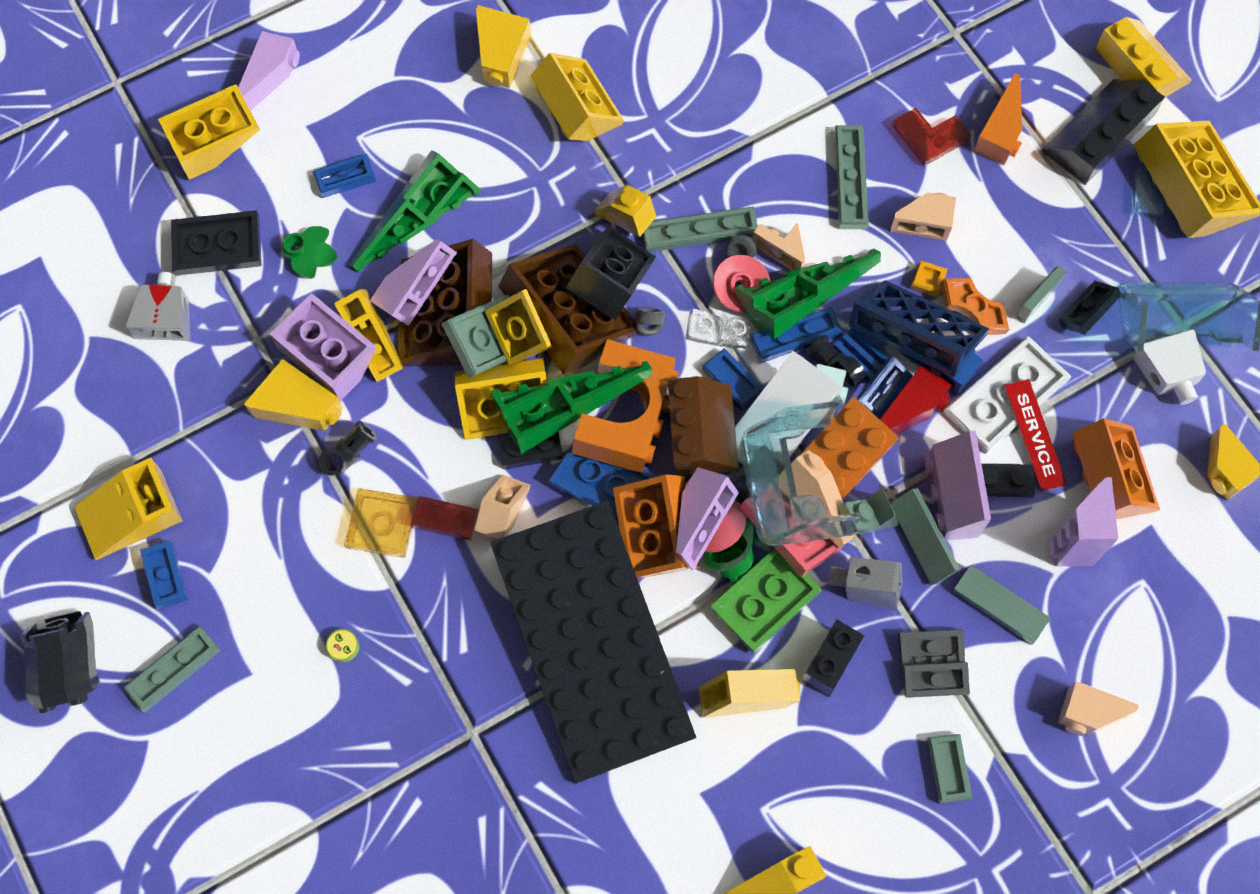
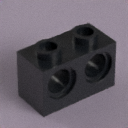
M836 619L808 667L802 682L830 697L865 635Z

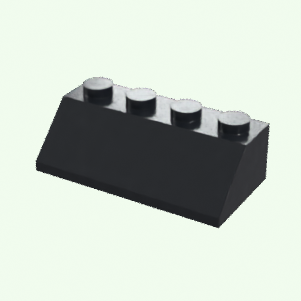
M1113 79L1042 149V152L1086 185L1156 115L1165 96L1144 80Z

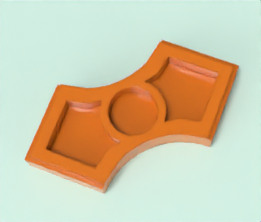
M953 278L941 281L940 286L946 309L957 311L968 319L989 328L987 335H1002L1010 330L1004 304L989 300L976 289L971 278Z

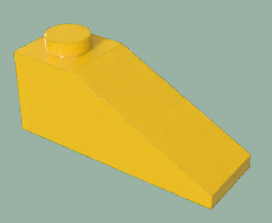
M360 289L334 304L342 319L376 346L368 367L376 382L403 369V366L377 308L370 301V295L366 289Z
M808 846L724 894H797L823 880L826 874L811 846Z

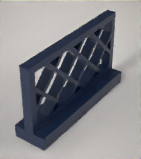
M886 280L867 298H859L854 303L848 326L952 377L959 373L962 363L983 341L989 331V328ZM887 292L896 298H885L884 293ZM901 306L902 310L892 311L890 307ZM910 306H917L922 310H911ZM936 318H942L948 322H937ZM916 319H927L929 323H918ZM968 330L976 335H964L962 331ZM942 331H953L955 335L944 336Z

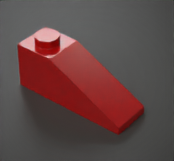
M921 365L880 420L895 434H899L930 419L936 410L941 413L949 402L950 397L947 396L951 384Z

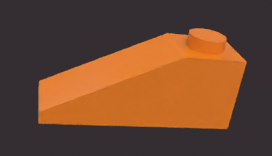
M1016 73L980 134L974 152L1002 165L1006 164L1009 156L1015 158L1022 145V142L1018 140L1022 131L1020 75Z

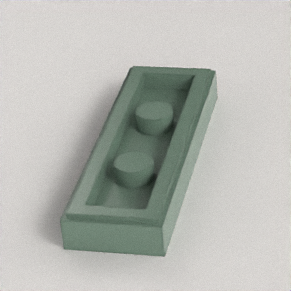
M918 488L911 489L890 503L931 585H936L961 570Z
M973 565L969 566L952 591L1031 645L1036 642L1051 617Z
M198 626L123 688L140 710L146 713L221 650L201 626Z

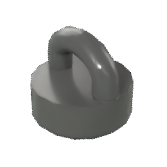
M738 235L728 243L726 253L728 258L735 255H747L754 258L757 254V249L750 237Z
M638 308L635 318L637 331L646 336L658 334L665 323L666 313L658 308ZM643 324L656 326L654 328L647 329L643 327Z

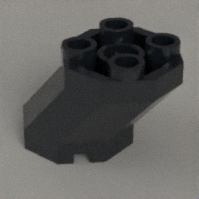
M76 610L54 615L44 619L45 625L38 628L35 623L28 626L20 635L24 645L26 695L30 706H34L37 713L51 711L57 705L68 703L69 706L79 705L88 700L87 694L92 692L100 682L96 671L94 626L90 612H84L82 615L81 611Z

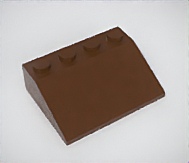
M470 239L448 246L457 253L409 326L399 320L398 357L403 367L462 365L442 323L492 301V252L476 240ZM411 257L401 259V264L406 262Z
M576 243L509 264L498 285L504 296L508 294L509 297L522 290H527L552 346L545 351L562 374L585 367L601 357L607 339L623 343L639 333L636 329V321L625 307L616 320L609 316L601 314L597 308L585 300L577 298L571 291L566 289L575 271L585 258V255Z

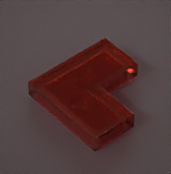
M917 108L896 118L892 123L893 128L924 167L969 142L972 136L956 115L932 128Z

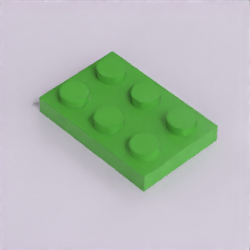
M774 548L710 606V610L754 654L819 595L822 589L807 574L800 577Z

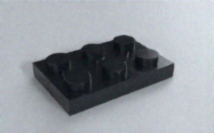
M258 211L172 219L171 246L172 271L174 275L179 276L262 266L260 216Z

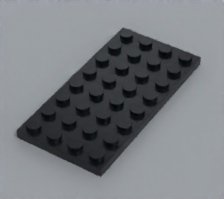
M608 500L490 542L575 784L697 738Z

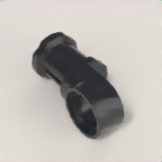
M827 335L821 336L814 341L806 353L809 356H814L821 365L846 370L844 380L848 384L855 386L866 377L862 365L852 356L846 357L844 353H839L828 342L829 338Z
M358 420L354 424L355 428L345 438H340L330 449L321 453L318 463L323 473L329 476L344 473L360 457V452L369 443H374L377 440L375 432L367 424ZM332 453L338 455L341 460L340 467L337 470H332L327 462L329 455Z

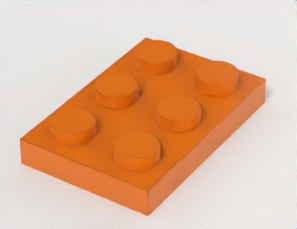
M853 396L803 453L810 450L823 460L825 466L831 471L841 498L844 500L900 437Z

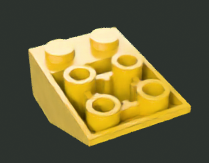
M151 457L120 471L74 507L95 560H99L183 521L162 470Z

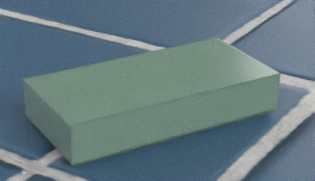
M1056 266L1023 302L1017 313V318L1025 324L1061 284L1067 271L1060 266Z
M961 734L928 737L927 743L938 804L973 799Z

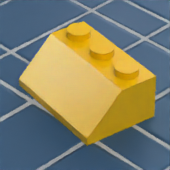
M1125 17L1104 29L1095 48L1121 79L1144 80L1165 97L1192 81L1139 20Z
M549 52L530 75L536 85L537 92L549 106V112L561 126L563 135L570 140L589 141L621 126L625 122L586 59Z
M543 358L521 361L510 366L509 364L496 365L471 378H468L465 370L454 372L455 389L465 440L508 433L493 401L491 391L499 389L501 392L517 390L518 385L527 384L528 387L547 384Z

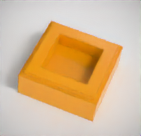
M920 260L910 289L938 298L941 291L940 283L945 279L948 269Z

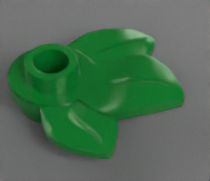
M311 226L301 234L291 233L284 238L282 252L287 259L291 260L293 271L301 277L313 279L316 276L317 267L330 266L337 261L338 255L329 244L325 243L330 232L328 228ZM295 246H301L300 249L293 251Z

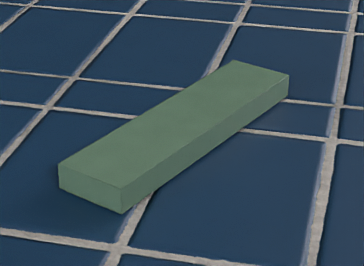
M835 125L839 229H868L863 125Z
M754 206L653 221L644 231L643 240L645 250L657 252L729 241L738 235L753 237V232L758 227Z

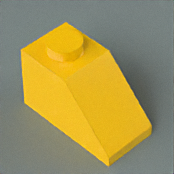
M629 185L610 191L594 211L595 215L638 237L644 233L657 217L651 197Z
M1223 424L1210 437L1207 477L1211 481L1214 490L1223 495L1226 500H1229L1260 477V464L1228 426Z

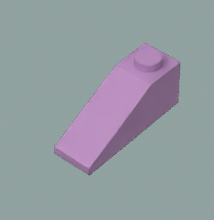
M264 31L261 32L238 87L250 111L287 80L293 67L298 65L300 53L297 51L293 38Z
M434 240L386 275L370 301L409 326L457 252L440 240Z
M697 467L693 476L688 480L682 492L676 548L677 555L692 570L695 569L739 493L727 476Z

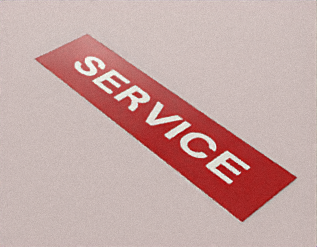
M1030 379L1004 385L1032 465H1034V471L1041 491L1067 485Z

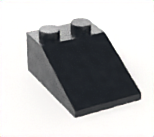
M608 225L580 263L566 289L571 291L577 298L585 300L597 308L601 314L616 320L656 256Z

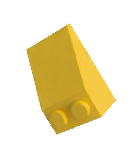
M236 84L158 119L189 180L215 169L260 130Z

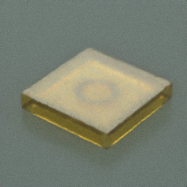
M358 488L344 543L345 548L406 558L419 503L418 498Z

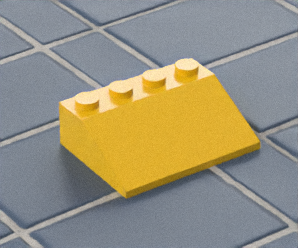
M1210 121L1158 123L1133 144L1138 153L1139 160L1146 166L1152 176V182L1159 188L1165 198L1167 207L1173 212L1179 222L1181 231L1188 238L1208 236L1260 216L1259 200Z

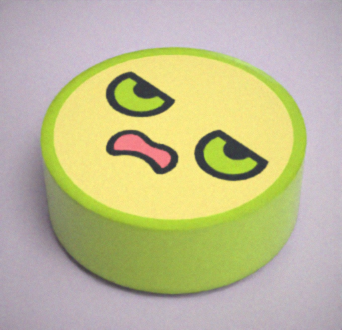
M340 629L328 637L326 649L333 660L345 663L354 659L358 654L359 641L351 631Z

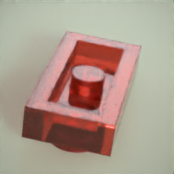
M419 496L411 520L412 528L471 541L479 511L477 508Z

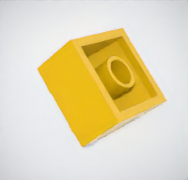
M526 289L485 310L509 366L552 347Z

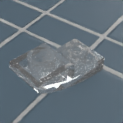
M692 309L689 312L685 339L720 347L746 349L749 342L751 320L725 312L721 316Z

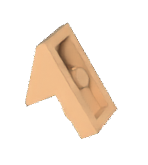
M798 223L794 225L785 238H782L775 229L759 224L753 232V241L756 248L791 271L803 268L805 255Z

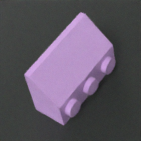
M312 293L269 334L279 351L318 384L337 396L340 401L361 381L376 350L374 344Z
M975 430L933 444L929 454L925 456L927 474L931 473L933 484H930L931 502H936L937 506L934 520L945 541L979 538L991 520Z
M1105 477L1073 511L1069 518L1066 519L1053 538L1050 539V555L1055 557L1056 567L1094 566L1119 539L1112 477Z

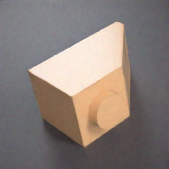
M927 192L895 213L890 232L947 241L953 226L956 197L948 196L941 192Z
M502 475L482 498L475 531L483 533L490 539L506 537L515 525L531 485Z
M1076 681L1068 687L1057 723L1066 726L1065 729L1072 734L1079 736L1089 735L1129 717L1138 710L1139 705Z

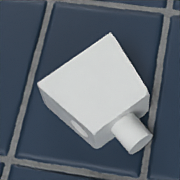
M1194 329L1140 345L1133 355V359L1156 394L1164 395L1175 391L1181 405L1198 399L1193 386L1198 384L1205 376L1206 370Z

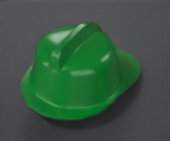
M747 516L745 530L732 546L719 552H706L704 556V564L709 570L729 578L733 583L738 582L739 576L746 573L754 561L752 550L754 527Z

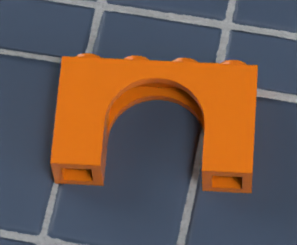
M607 339L599 362L598 374L611 372L612 367L621 366L622 369L641 366L643 361H648L652 367V376L630 388L643 398L647 410L638 419L626 423L611 422L582 413L573 439L572 454L643 473L645 463L651 464L656 446L651 445L653 437L659 438L664 421L659 420L661 412L667 413L669 408V395H667L668 379L678 378L679 371L674 370L676 358Z

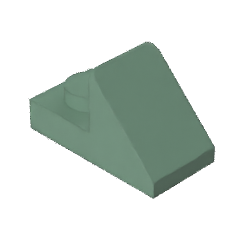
M883 488L879 489L868 499L846 502L838 508L850 536L893 528L899 525Z

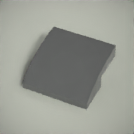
M962 629L898 632L902 679L906 698L970 695L968 662H965L964 631Z

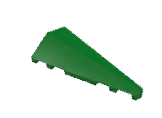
M431 150L350 261L349 265L358 272L362 271L364 266L377 258H382L386 255L387 251L398 244L408 241L438 221L439 217L451 209L455 210L461 206L462 202L473 195H478L482 190L465 174L458 171L442 155Z
M873 248L869 250L868 255L854 259L852 255L844 256L843 262L829 265L826 261L786 272L785 277L779 280L769 282L768 278L759 280V285L746 289L743 285L735 287V294L754 327L771 338L776 339L881 262V252Z
M643 361L641 366L622 369L621 366L612 367L611 372L600 374L590 371L549 379L547 384L528 387L527 384L518 385L517 390L501 392L497 389L491 391V396L510 437L522 454L579 420L582 413L589 414L649 378L653 373L648 361Z

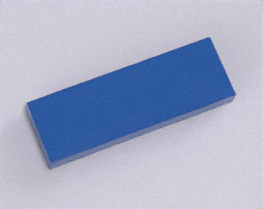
M831 306L807 315L776 339L761 331L750 334L749 339L761 364L790 354L792 351L796 352L808 348L821 336L827 335L829 340L842 336L843 331Z

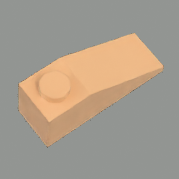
M810 450L806 451L789 465L775 483L839 548H842L856 535L850 536L838 509L844 503L831 471L825 466L819 456L813 454Z

